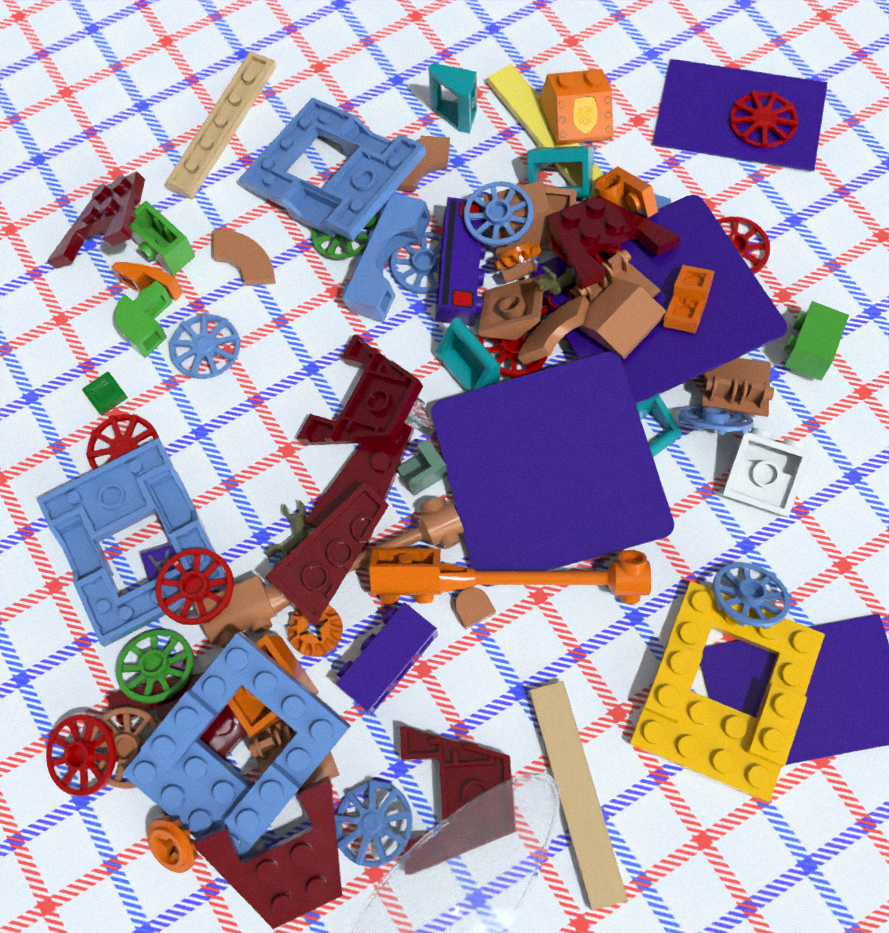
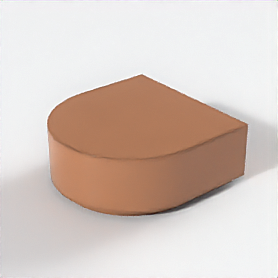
M534 259L501 273L505 282L509 283L536 272L537 266Z
M471 587L464 589L456 599V612L465 629L496 614V610L489 597L479 588Z

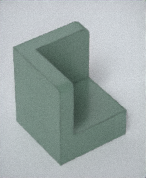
M429 439L417 445V456L398 467V473L414 496L447 476L446 464Z

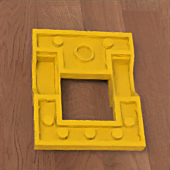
M690 581L629 745L762 802L770 803L781 767L786 765L807 700L805 694L825 634L786 618L765 630L763 627H754L746 624L744 626L738 625L739 621L717 608L718 603L714 598L712 589ZM721 593L725 601L733 598ZM737 604L731 608L741 614L743 605ZM750 608L747 617L758 619L754 610ZM762 609L767 619L776 616L773 613ZM711 629L777 655L756 718L690 691Z

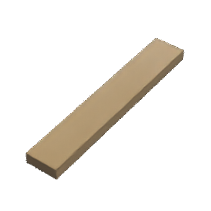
M252 51L248 53L164 183L167 190L193 200L276 69L275 60Z
M564 681L529 690L590 909L593 911L628 901Z

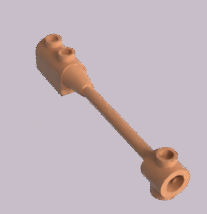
M437 497L427 501L420 507L422 514L419 516L417 528L372 548H405L425 540L432 546L440 543L442 549H449L460 543L459 534H462L464 529L451 502L447 503L444 497ZM372 548L359 553L348 573L370 563ZM257 575L234 585L229 606L207 624H202L212 645L219 642L220 647L225 648L235 634L251 628L252 632L257 634L270 629L273 626L270 619L276 617L277 613L291 603L273 585L266 587L263 580ZM226 589L216 593V595L224 598ZM208 597L203 599L207 614L219 605V603ZM196 602V603H194V605H195L196 611H197V613H198V616L201 617L200 611H199V608H198V605H197V602Z

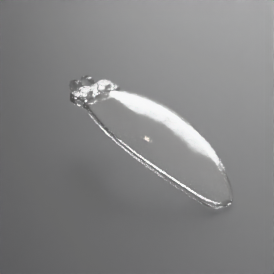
M545 773L516 776L486 791L452 813L414 844L389 870L367 898L346 933H506L531 892L556 828L560 793L555 779Z

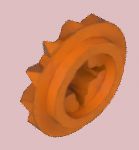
M528 242L497 255L498 260L492 263L495 270L502 271L539 256L542 250L539 244L533 245L532 242Z
M329 604L317 623H324L320 628L321 641L312 633L305 634V631L310 628L309 622L298 610L291 614L289 626L287 627L290 643L299 653L309 657H319L328 654L338 645L342 637L343 625L339 614Z
M168 815L161 819L158 818L150 824L147 831L148 844L153 856L162 866L175 873H184L194 866V862L199 855L194 846V839L189 835L190 830H185L182 827L180 819L173 821Z

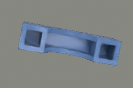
M393 193L388 202L384 203L380 211V219L375 229H372L369 233L367 247L363 255H360L356 261L355 272L351 281H348L343 289V300L351 313L384 322L396 296L390 282L383 276L385 264L396 250L406 245L421 242L431 220L426 201Z

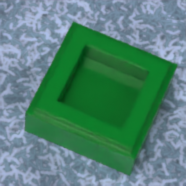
M109 371L82 388L101 416L128 398Z

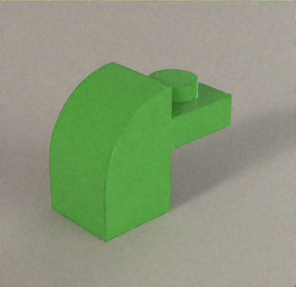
M157 280L149 287L144 288L134 301L124 294L115 309L117 327L129 345L144 358L151 354L167 338L155 318L173 301L165 287Z

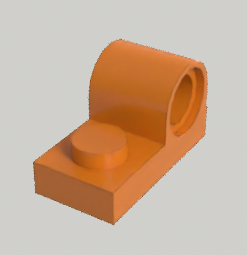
M619 166L601 176L594 183L597 195L627 210L631 208L647 218L658 213L652 185Z

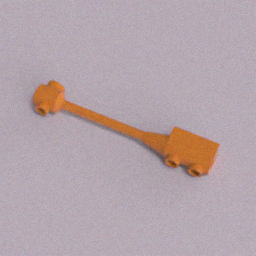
M372 548L369 565L371 595H380L381 602L386 604L398 602L400 595H414V600L417 603L427 604L434 600V595L475 587V585H607L613 595H620V600L626 604H636L640 601L641 595H650L651 592L650 562L647 561L644 553L636 550L621 552L618 561H613L607 571H475V569L441 563V548Z

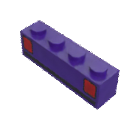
M447 197L443 216L434 321L451 323L454 319L460 318L465 325L472 326L475 315H480L482 309V296H477L478 287L483 286L484 269L479 268L480 260L485 258L486 244L476 239L474 240L466 228L464 208L467 199ZM473 201L469 213H483L484 208ZM486 219L470 220L476 230L486 222Z

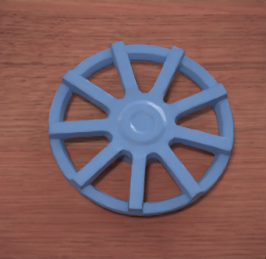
M498 181L481 186L472 193L464 208V222L471 237L494 248L519 242L520 238L532 227L534 219V207L530 196L521 187L510 182ZM497 186L510 188L505 199H498ZM490 188L493 200L486 203L478 195ZM516 191L519 192L525 201L510 206L509 203ZM474 201L484 208L486 212L469 213L472 202ZM528 207L527 218L512 214ZM486 219V222L476 230L470 220ZM512 221L524 226L515 233L509 222ZM490 226H494L492 239L481 235ZM501 226L506 229L510 237L498 239Z
M425 232L421 239V249L415 251L410 245L404 246L403 248L412 255V259L397 258L400 249L391 255V271L398 284L413 294L437 293L438 284L433 276V272L439 273L438 264L440 263V258H437L436 255L441 250L442 236ZM426 237L440 240L433 251L427 249ZM396 264L410 265L412 268L399 274ZM417 273L418 275L414 285H411L404 280L412 274ZM423 276L429 278L432 286L420 287Z
M202 313V315L192 317L187 321L183 320L169 341L170 355L174 365L183 374L197 379L213 378L224 373L234 364L240 351L239 334L233 324L225 317ZM208 321L218 322L219 324L208 334ZM202 322L201 334H197L190 326ZM224 327H227L233 334L216 339V336ZM186 330L193 337V340H179V338ZM235 342L234 353L231 354L220 349L219 345ZM176 346L191 347L189 351L177 357ZM217 354L229 360L219 370L213 360ZM195 355L196 359L191 371L181 365L182 362ZM202 360L209 362L212 373L198 374Z
M702 405L686 406L679 409L677 414L679 423L694 425L693 430L697 431L705 428L717 430L719 435H725L726 431L746 434L747 429H753L754 425L753 418L745 413L728 411L717 407H702ZM692 410H694L693 413H695V414H691V413H689V412H687V411H692Z
M750 563L729 564L721 568L713 579L711 589L718 603L717 608L739 621L738 625L744 626L746 624L754 627H763L764 630L769 629L771 626L784 620L789 612L790 599L785 586L774 574L760 566ZM742 568L744 580L740 582L730 572L731 569ZM750 569L766 576L762 581L753 579L750 576ZM724 576L736 588L720 584L721 577ZM772 580L781 592L767 593L765 586ZM721 592L736 597L725 601ZM766 600H784L783 609L771 605ZM737 604H742L743 609L741 614L731 607ZM761 607L776 616L767 619ZM750 608L754 610L758 619L747 617Z
M369 781L359 785L352 791L349 790L335 815L338 848L349 860L364 867H379L394 860L406 847L412 832L413 818L408 800L400 790L385 782ZM377 789L390 791V794L378 808L376 806ZM369 790L368 809L356 797ZM398 797L405 811L387 815L385 813L386 810ZM351 802L360 812V817L344 816ZM402 819L407 820L404 837L389 829L390 822ZM343 823L358 826L354 832L345 838L343 837ZM386 835L400 843L396 850L388 856L381 840ZM363 836L359 852L356 856L347 845L358 837ZM371 840H374L379 860H365L366 851Z

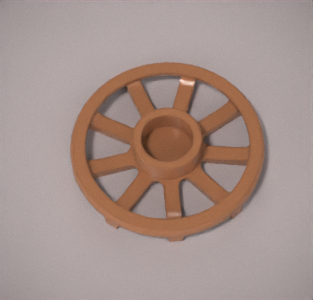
M128 706L114 709L100 718L109 729L113 730L116 755H119L118 762L120 764L114 780L109 779V785L122 789L136 788L132 782H122L124 776L122 773L125 771L127 763H131L141 751L142 745L147 741V739H140L147 726L150 724L155 731L160 725L152 713ZM123 714V733L109 720L110 718ZM131 714L138 715L144 719L135 732L131 731ZM96 726L93 729L91 742L95 741L99 731ZM106 741L103 742L100 746H98L108 748ZM95 760V764L100 770L107 766L108 761H101L97 764Z

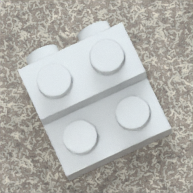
M753 427L750 433L747 432L741 435L722 495L789 517L811 452L804 451L805 444L785 438L784 442L780 443L770 439L772 433Z

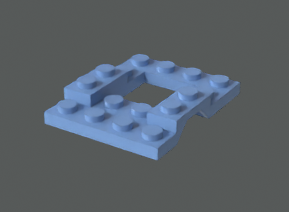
M312 97L243 173L239 181L244 188L285 207L289 216L332 237L338 233L353 241L427 152L424 144L400 134L393 140L373 133L357 116ZM319 135L341 144L344 153L350 155V158L323 189L287 172Z
M159 438L37 498L49 529L66 555L73 571V584L98 641L104 647L158 620L166 614L160 608L156 598L157 578L123 596L120 595L112 578L114 574L101 548L100 541L157 513L176 554L193 548H202L215 552L200 516ZM193 554L179 559L187 572L193 571ZM201 554V573H204L213 563L214 559L212 557ZM219 565L208 579L225 578L226 574L223 567ZM176 568L164 575V579L180 581L182 577ZM162 585L163 600L180 592L177 587ZM221 586L211 587L210 592ZM182 598L168 606V608L173 612L184 606L186 599Z
M240 631L235 634L195 685L182 696L142 745L141 751L122 775L174 820L180 819L182 827L185 830H190L189 833L195 838L223 825H227L235 845L243 858L351 725ZM242 686L297 732L254 785L200 739Z

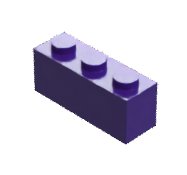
M405 602L399 609L394 607L388 612L382 622L385 626L377 635L374 633L369 635L360 647L362 653L354 662L349 660L337 674L339 678L336 683L337 687L370 716L374 714L438 636L437 628Z

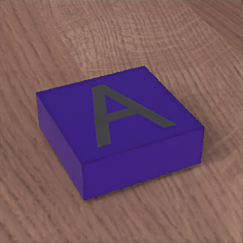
M172 544L141 553L149 582L158 578L165 563L176 555ZM172 564L166 573L175 569V566Z

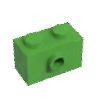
M145 201L133 211L137 217L128 227L133 231L132 237L139 244V250L148 260L151 261L154 258L171 275H174L196 257L187 237L148 201Z
M812 301L806 313L800 311L792 329L797 330V334L790 335L783 352L789 354L784 367L822 381L833 362L849 315Z

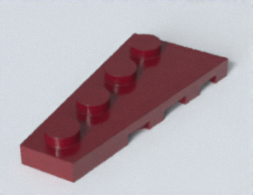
M404 422L395 442L362 443L304 521L305 524L316 529L365 481L386 502L397 475L398 467L401 465L414 433V425ZM373 532L364 546L368 547Z
M365 481L265 578L315 627L389 505Z

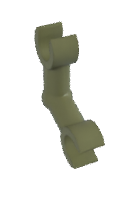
M546 266L542 267L545 274L541 279L536 280L532 278V282L540 290H548L552 295H558L573 282L576 283V275L573 269L568 267L565 273L557 279L556 274Z
M300 500V511L296 515H291L285 504L283 507L286 518L292 524L294 536L283 545H272L266 551L268 558L278 552L283 553L282 558L275 563V567L309 535L304 522L307 510Z

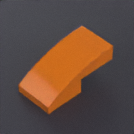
M115 262L111 266L120 282L138 293L144 288L149 287L156 280L165 287L170 298L174 301H177L183 293L174 276L157 268L129 262Z
M682 265L674 284L673 297L664 316L663 327L696 334L715 271Z

